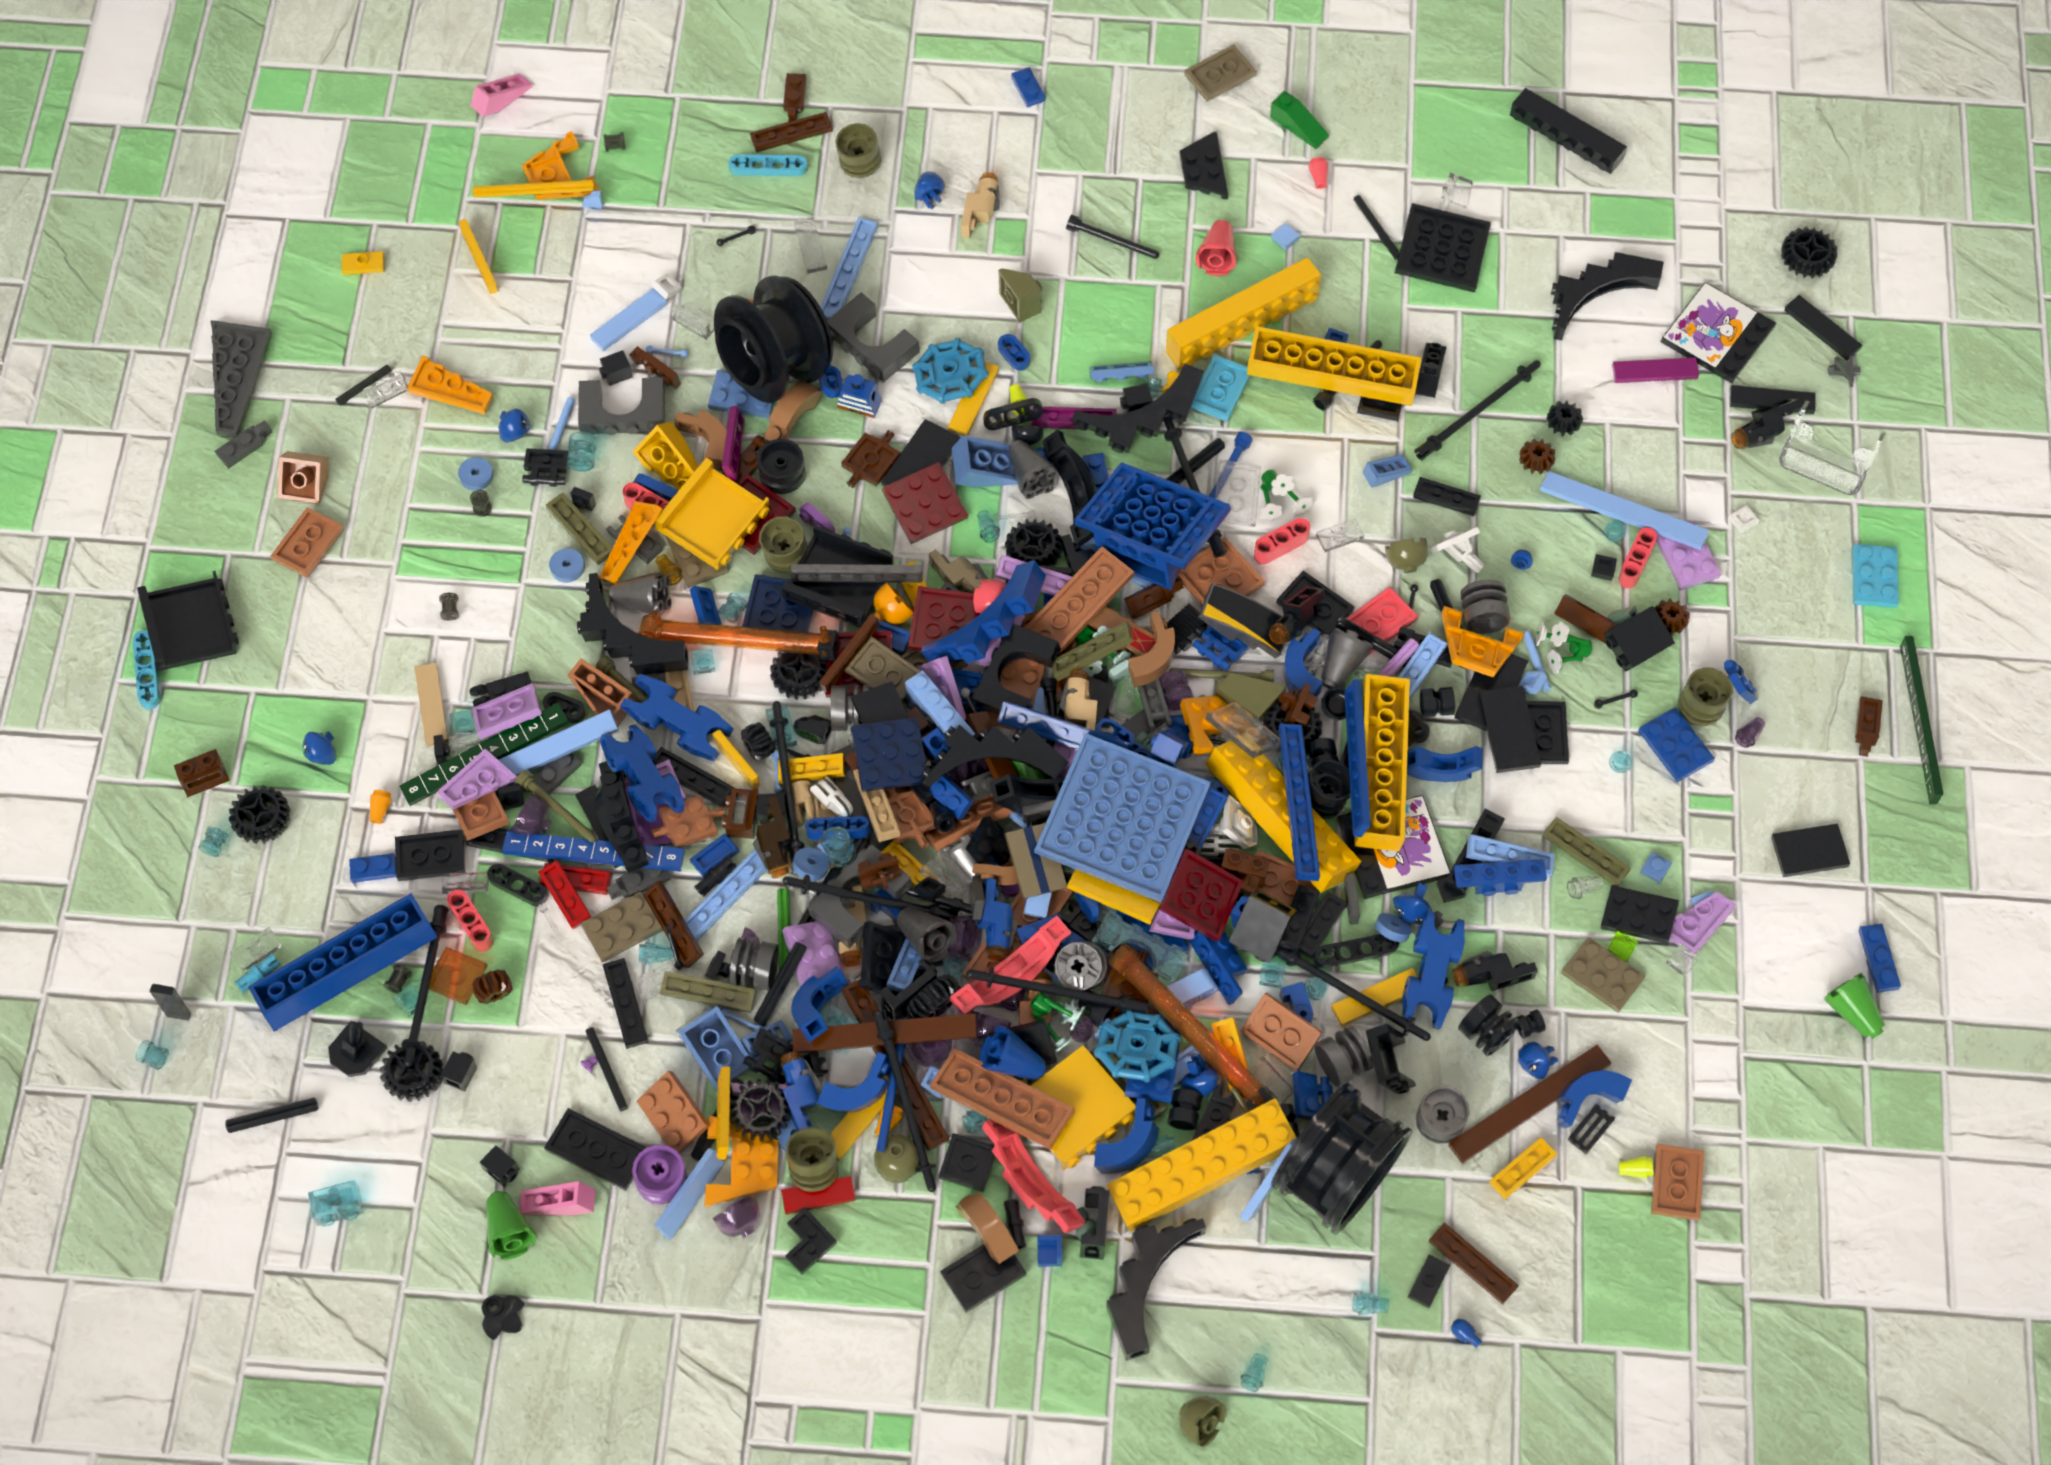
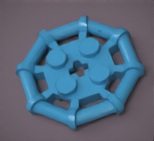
M955 338V340L935 345L931 343L916 363H913L912 366L917 383L916 390L919 394H925L938 400L940 404L964 397H972V393L989 374L983 357L984 351L982 348H976L961 341V338ZM961 349L967 352L968 354L962 355L959 353V351ZM934 356L935 360L932 363L931 361L927 363L930 360V358ZM976 360L977 367H971L970 362ZM949 367H952V369H954L951 372H946L948 371ZM923 372H929L930 377L924 379ZM975 376L971 383L967 385V383L969 382V377ZM934 384V385L937 386V388L940 390V392H938V391H936V390H934V389H932V388H930V387ZM961 387V390L948 392L949 389Z
M1126 1010L1120 1016L1099 1026L1100 1034L1094 1054L1095 1057L1100 1058L1114 1078H1130L1143 1080L1144 1083H1147L1153 1077L1175 1067L1177 1048L1181 1039L1180 1035L1169 1027L1162 1019L1163 1016L1159 1013L1152 1015ZM1127 1022L1126 1028L1123 1030L1121 1028L1117 1029V1027ZM1155 1028H1159L1164 1035H1160L1159 1033L1157 1035L1155 1032ZM1109 1036L1115 1037L1113 1044H1107ZM1136 1041H1139L1141 1047H1134L1132 1044H1136ZM1161 1045H1168L1167 1054L1160 1051ZM1115 1053L1118 1060L1117 1064L1109 1056V1054ZM1155 1060L1161 1062L1153 1066L1152 1068L1148 1069V1067L1151 1066ZM1125 1066H1138L1141 1067V1071L1125 1068Z

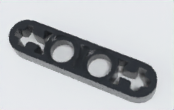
M1378 934L1323 945L1313 953L1312 960L1319 968H1329L1388 956L1397 950L1399 942ZM1386 939L1387 942H1392V946L1390 948H1388V946L1385 945L1381 946L1378 949V945L1383 944L1386 941ZM1362 943L1371 945L1372 952L1370 954H1366L1361 950ZM1341 947H1346L1350 950V958H1343L1340 955L1339 950ZM1322 952L1324 955H1331L1334 952V956L1329 957L1326 962L1324 959L1319 958Z

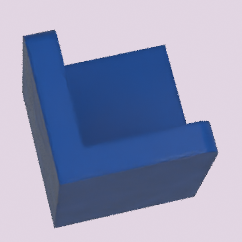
M1038 1235V1267H1062V1236Z

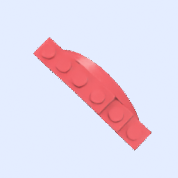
M1055 916L1021 947L995 966L994 974L1033 981L1049 963L1059 944L1071 936L1072 932L1058 916ZM975 980L970 984L967 983L950 996L949 1000L961 1014H969L979 1005H991L1001 1002L1022 989L992 983L990 988H986L985 981Z
M993 1120L985 1121L982 1129L995 1144L992 1152L1005 1168L1002 1176L1029 1210L1037 1208L1046 1221L1054 1219L1064 1233L1081 1228L1085 1223L1084 1218L1076 1210L1074 1203L1063 1197L1044 1177L1025 1149L1018 1133Z

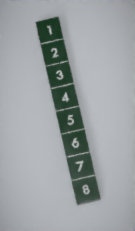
M1905 636L1900 645L1922 768L1929 804H1937L1943 795V788L1914 637Z
M559 703L541 711L542 714L534 719L519 723L401 784L399 787L408 804L412 806L437 793L439 789L484 749L499 760L569 724Z

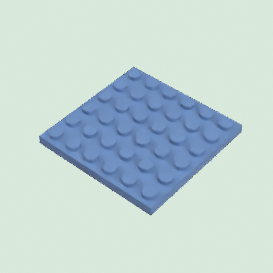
M1084 733L1034 853L1161 903L1211 782Z

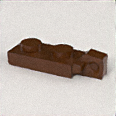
M786 74L783 108L784 112H788V122L797 120V112L804 111L806 74Z
M637 346L629 354L631 360L636 365L643 364L645 370L651 375L656 374L659 377H663L664 385H671L675 389L681 385L678 374L648 351L645 352Z
M1176 578L1172 590L1152 584L1124 598L1131 618L1136 619L1172 601L1173 593L1184 587L1181 580Z
M1863 696L1859 698L1855 742L1860 743V756L1868 757L1871 745L1876 746L1879 739L1883 700Z

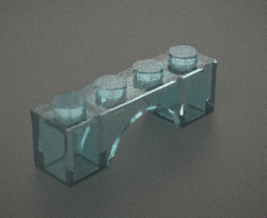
M1106 913L1091 941L1110 951H1113L1122 944H1137L1143 947L1150 955L1153 965L1152 972L1159 974L1160 977L1171 983L1177 980L1188 957L1184 953L1183 948L1174 944L1170 946L1164 943L1162 937L1143 932L1144 929L1134 923L1130 925L1124 922L1123 918L1118 914Z

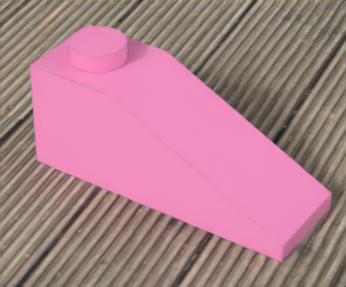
M519 73L477 85L470 106L483 117L498 113L531 89L533 84Z
M578 1181L521 1191L519 1210L523 1215H580L594 1212L596 1189Z

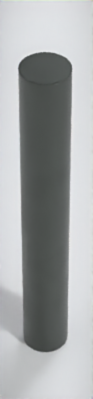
M386 364L335 399L336 402L341 406L392 371L391 368Z

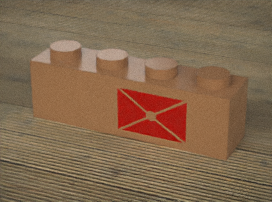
M1105 606L1087 625L1092 631L1097 632L1100 626L1112 629L1127 621L1131 626L1134 642L1117 651L1119 653L1122 651L1130 652L1131 656L1129 658L1148 653L1156 644L1151 630L1138 626L1131 618L1121 616L1110 606Z

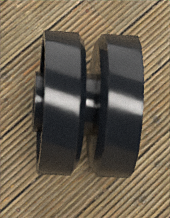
M775 439L763 445L757 456L761 483L778 494L791 493L798 489L804 482L806 475L803 452L800 447L787 439Z

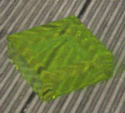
M1617 931L1607 950L1627 963L1638 941Z

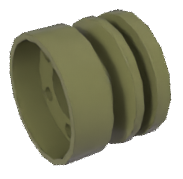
M861 123L849 124L840 130L835 143L840 166L844 173L855 178H864L875 173L881 164V154L875 131L868 125Z
M776 517L769 520L763 525L759 533V542L767 564L773 570L780 573H790L791 564H799L808 547L801 525L790 517Z
M1703 667L1695 670L1689 676L1678 700L1682 716L1698 726H1709L1719 721L1733 694V686L1730 679L1722 671L1714 668Z
M813 1127L802 1129L789 1138L786 1145V1155L790 1179L793 1184L799 1189L809 1192L821 1191L830 1187L836 1181L839 1173L835 1141L831 1134L823 1129Z

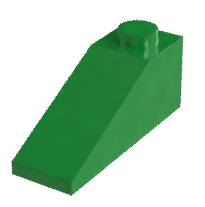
M1285 90L1271 102L1270 118L1313 148L1317 149L1329 138V134L1305 106Z

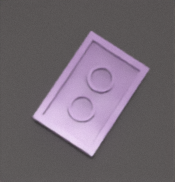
M1657 534L1656 543L1680 591L1721 577V572L1706 542L1702 549L1698 550Z
M533 683L472 708L476 732L480 740L491 737L507 728H512L526 720L534 719L542 714L537 691Z
M817 921L788 926L782 930L789 952L795 942H800L807 947L795 970L800 986L813 975L818 979L835 966L842 971L845 977L831 933Z

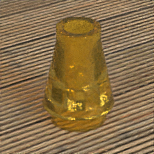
M665 554L659 555L655 560L659 571L664 575H669L670 585L679 583L682 579V570Z

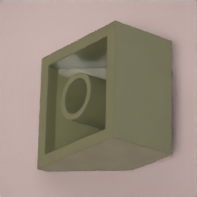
M1004 268L999 269V294L1018 322L1021 323L1041 313L1042 287L1039 281L1034 280L1031 274Z

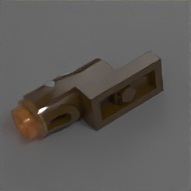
M777 796L768 798L769 805L765 806L769 818L774 817L775 820L757 826V838L753 842V846L763 865L768 869V873L772 875L773 879L790 874L786 845L783 846V844L790 842L791 838Z

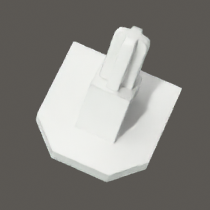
M1478 527L1456 533V530H1452L1443 534L1445 539L1440 540V543L1430 547L1432 553L1445 549L1458 562L1463 561L1475 573L1480 572L1484 567V563L1471 552L1473 548L1468 539L1480 533Z
M1229 795L1224 804V816L1220 818V824L1213 825L1208 836H1222L1223 839H1232L1243 849H1248L1257 845L1258 826L1246 809Z

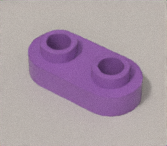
M806 502L800 507L799 515L805 523H810L813 527L814 525L820 528L826 527L835 532V527L830 520L813 505Z

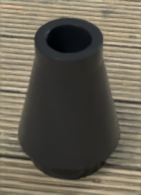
M939 801L933 802L929 809L935 829L940 832L950 831L955 825L954 815Z

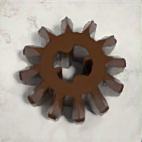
M1535 438L1531 443L1526 441L1524 447L1520 449V464H1524V470L1531 469V474L1537 471L1541 475L1543 470L1548 472L1555 463V449H1551V443L1544 444L1543 439L1540 442H1537Z
M1671 598L1667 602L1662 600L1659 602V605L1655 606L1656 612L1671 636L1675 632L1680 634L1683 628L1688 626L1690 612L1686 611L1687 605H1680V599L1676 603Z
M497 969L483 973L482 976L477 977L472 983V990L479 1003H495L497 1000H502L503 997L508 996L513 990L512 982L505 970Z

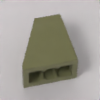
M1231 672L1226 678L1222 677L1216 685V695L1256 727H1259L1266 718V712L1271 711L1273 705H1278L1280 694L1285 693L1286 687L1282 684Z

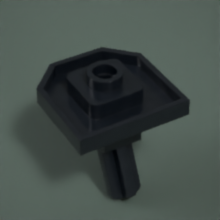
M350 1021L329 1046L330 1064L348 1077L365 1075L388 1047L364 1030L362 1022Z

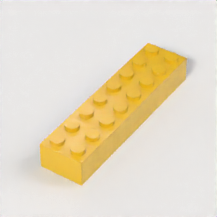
M1307 257L1167 329L1166 354L1177 369L1181 370L1184 364L1192 366L1196 361L1208 358L1215 351L1225 349L1231 343L1244 339L1248 334L1255 331L1256 326L1265 327L1271 322L1279 321L1289 313L1296 312L1306 304L1314 303L1319 295L1320 272Z
M1256 326L1246 375L1412 406L1422 358Z
M1366 674L1362 682L1371 826L1361 838L1355 837L1354 846L1399 852L1405 841L1410 679Z
M1246 734L1215 747L1205 765L1294 863L1284 776ZM1312 808L1320 879L1319 881L1311 882L1323 893L1344 882L1346 874H1353L1362 861Z
M1275 1098L1106 1184V1186L1110 1190L1109 1192L1126 1226L1132 1232L1137 1227L1146 1225L1279 1157L1287 1144L1296 1139V1136Z

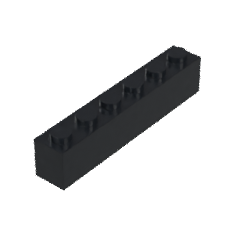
M1527 88L1512 103L1510 116L1515 120L1524 123L1532 130L1541 133L1549 140L1560 144L1566 150L1572 151L1583 160L1589 161L1609 174L1613 173L1625 157L1626 145Z

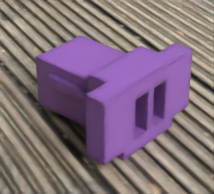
M593 1055L588 1060L581 1061V1065L592 1073V1067L597 1063V1059Z

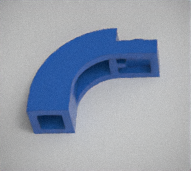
M1315 628L1309 634L1305 633L1300 641L1293 638L1285 655L1283 673L1287 688L1293 689L1295 694L1306 683L1311 686L1309 692L1318 697L1321 693L1323 682L1311 675L1304 665V660L1320 641L1321 632Z
M1421 746L1407 750V775L1426 781L1457 782L1472 778L1473 772L1481 770L1483 765V749L1478 746L1454 754L1434 753Z
M837 966L818 979L814 975L810 977L799 988L793 998L791 1005L792 1016L808 1042H811L828 1030L820 1015V1011L830 999L841 992L842 987L849 985L842 971Z
M877 1052L868 1076L856 1087L840 1088L825 1082L817 1104L841 1113L858 1112L872 1106L888 1089L889 1082L882 1079L884 1075L887 1076L891 1068L888 1056Z
M1594 1071L1574 1079L1562 1090L1557 1098L1565 1103L1562 1104L1557 1113V1117H1559L1557 1125L1563 1128L1572 1126L1582 1102L1589 1095H1599L1614 1103L1624 1101L1632 1079L1612 1071Z
M1137 1098L1134 1125L1126 1138L1116 1143L1096 1144L1094 1167L1101 1174L1127 1171L1141 1163L1152 1151L1158 1138L1159 1127L1153 1122L1155 1117L1154 1107L1146 1098Z

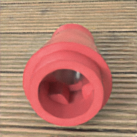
M1315 157L1310 160L1308 168L1315 182V187L1323 189L1328 186V162L1324 157Z

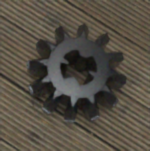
M1568 400L1564 404L1558 401L1556 406L1552 405L1549 413H1547L1548 428H1554V434L1561 432L1562 437L1565 433L1571 436L1574 431L1578 432L1583 422L1581 408H1576V403L1570 405Z
M760 722L750 724L741 731V739L754 760L766 759L775 752L772 738L765 726Z

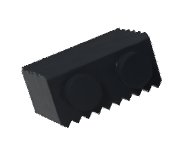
M1190 603L1166 622L1167 629L1174 628V653L1176 655L1181 651H1187L1191 647L1192 641L1196 637L1201 638L1202 633L1208 626L1207 623L1198 618L1200 612Z

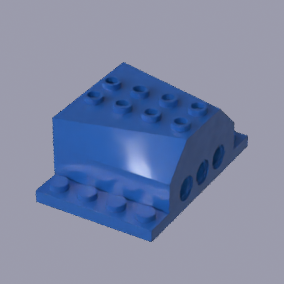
M1121 462L1074 521L1076 526L1094 533L1097 551L1104 547L1131 568L1135 573L1134 576L1172 590L1181 568L1185 569L1229 514L1231 506L1228 503Z

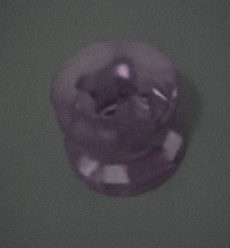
M1082 1014L1081 1020L1077 1022L1073 1031L1070 1030L1072 1039L1080 1043L1088 1041L1092 1037L1093 1022L1087 1015Z

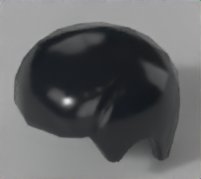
M1011 425L1014 441L1023 440L1031 446L1037 444L1043 438V426L1040 428L1033 425Z
M1341 687L1328 689L1321 699V709L1324 715L1331 720L1340 721L1346 719L1345 690Z

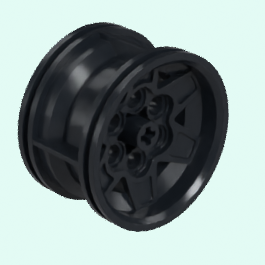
M1348 1082L1333 1093L1307 1124L1284 1157L1271 1182V1187L1275 1190L1280 1188L1279 1192L1283 1196L1293 1194L1316 1211V1214L1323 1219L1322 1225L1325 1228L1332 1226L1331 1232L1334 1235L1340 1233L1351 1222L1373 1195L1403 1152L1413 1132L1409 1127L1403 1130L1404 1124L1401 1121L1394 1123L1388 1118L1383 1119L1364 1105L1360 1098L1361 1092L1358 1089L1352 1091L1353 1086Z

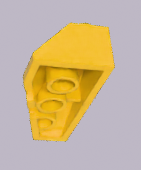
M672 422L658 424L632 451L647 470L655 472L660 476L661 480L669 482L677 490L681 489L699 467L684 437Z

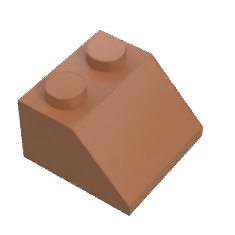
M287 451L279 456L277 498L319 504L328 478L329 457Z

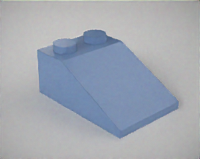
M963 435L952 447L956 484L974 488L1016 485L1017 480L1009 454V446L1011 444Z
M711 1006L675 1030L715 1090H717L718 1076L722 1066L730 1067V1080L750 1068L743 1064L745 1057L749 1056L718 1006Z

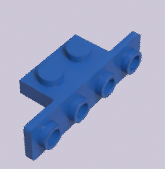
M1544 859L1454 866L1456 887H1475L1476 894H1482L1483 896H1493L1496 893L1502 892L1512 895L1521 891L1524 883L1545 882L1547 880Z
M1195 930L1194 938L1188 939L1204 967L1208 970L1227 1004H1234L1243 994L1234 977L1243 975L1248 968L1233 944L1229 942L1230 939L1225 932L1222 933L1220 940L1214 941Z

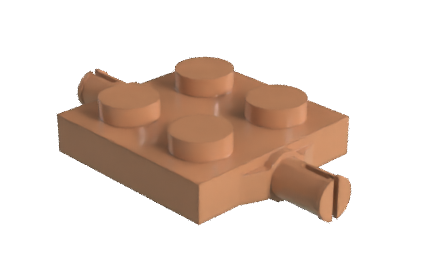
M895 788L885 789L889 795L888 801L900 830V837L893 838L896 844L909 839H916L921 849L928 847L929 842L923 834L935 829L932 814L925 803L919 800L913 790L906 793H897Z
M701 795L684 800V811L680 813L674 812L669 806L661 807L658 813L663 826L651 829V835L653 838L666 834L671 839L675 848L693 844L717 836L718 830L713 819L725 815L723 807L709 810Z

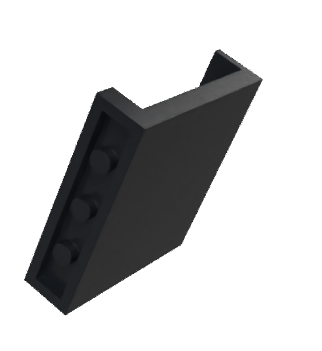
M814 525V535L799 564L894 565L893 554L885 549L879 550L871 547L866 542H858L852 540L847 535H839L826 527L820 528ZM791 577L789 582H784L782 595L783 599L861 628L874 606L875 593L885 582H793Z
M212 571L213 579L148 593L146 586L137 587L157 671L237 654L235 645H239L236 632L232 633L231 627H234L232 614L227 615L226 609H229L227 596L222 597L221 591H225L222 578H217L216 571Z

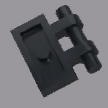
M526 448L524 470L531 471V475H523L522 483H530L531 486L549 484L550 487L566 485V477H558V473H567L569 451ZM539 472H550V476H539Z
M760 1028L750 1050L757 1053V1056L753 1059L747 1055L743 1064L749 1066L751 1071L767 1076V1079L773 1083L785 1084L786 1078L781 1074L783 1066L790 1061L798 1059L800 1053L795 1054L793 1052V1045L764 1028ZM765 1059L775 1063L772 1069L763 1064Z

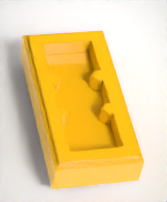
M383 251L342 254L343 275L384 272Z

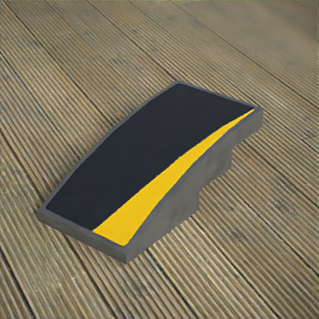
M1214 583L1210 585L1198 615L1199 619L1230 641L1237 638L1254 650L1259 647L1275 659L1282 653L1285 642L1276 640L1272 633L1273 625L1282 617L1280 614L1234 590Z

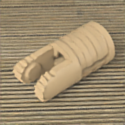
M805 780L792 783L797 824H801L804 821L803 809H806L808 819L815 818L812 792L810 790L811 783Z

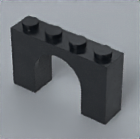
M1013 623L1010 634L1001 637L1002 641L999 647L993 650L992 660L989 666L984 668L980 684L976 685L973 689L972 699L975 706L998 716L1005 700L1031 709L1032 704L1029 698L1009 691L1001 685L1002 672L1008 664L1018 659H1029L1052 668L1061 651L1058 641Z

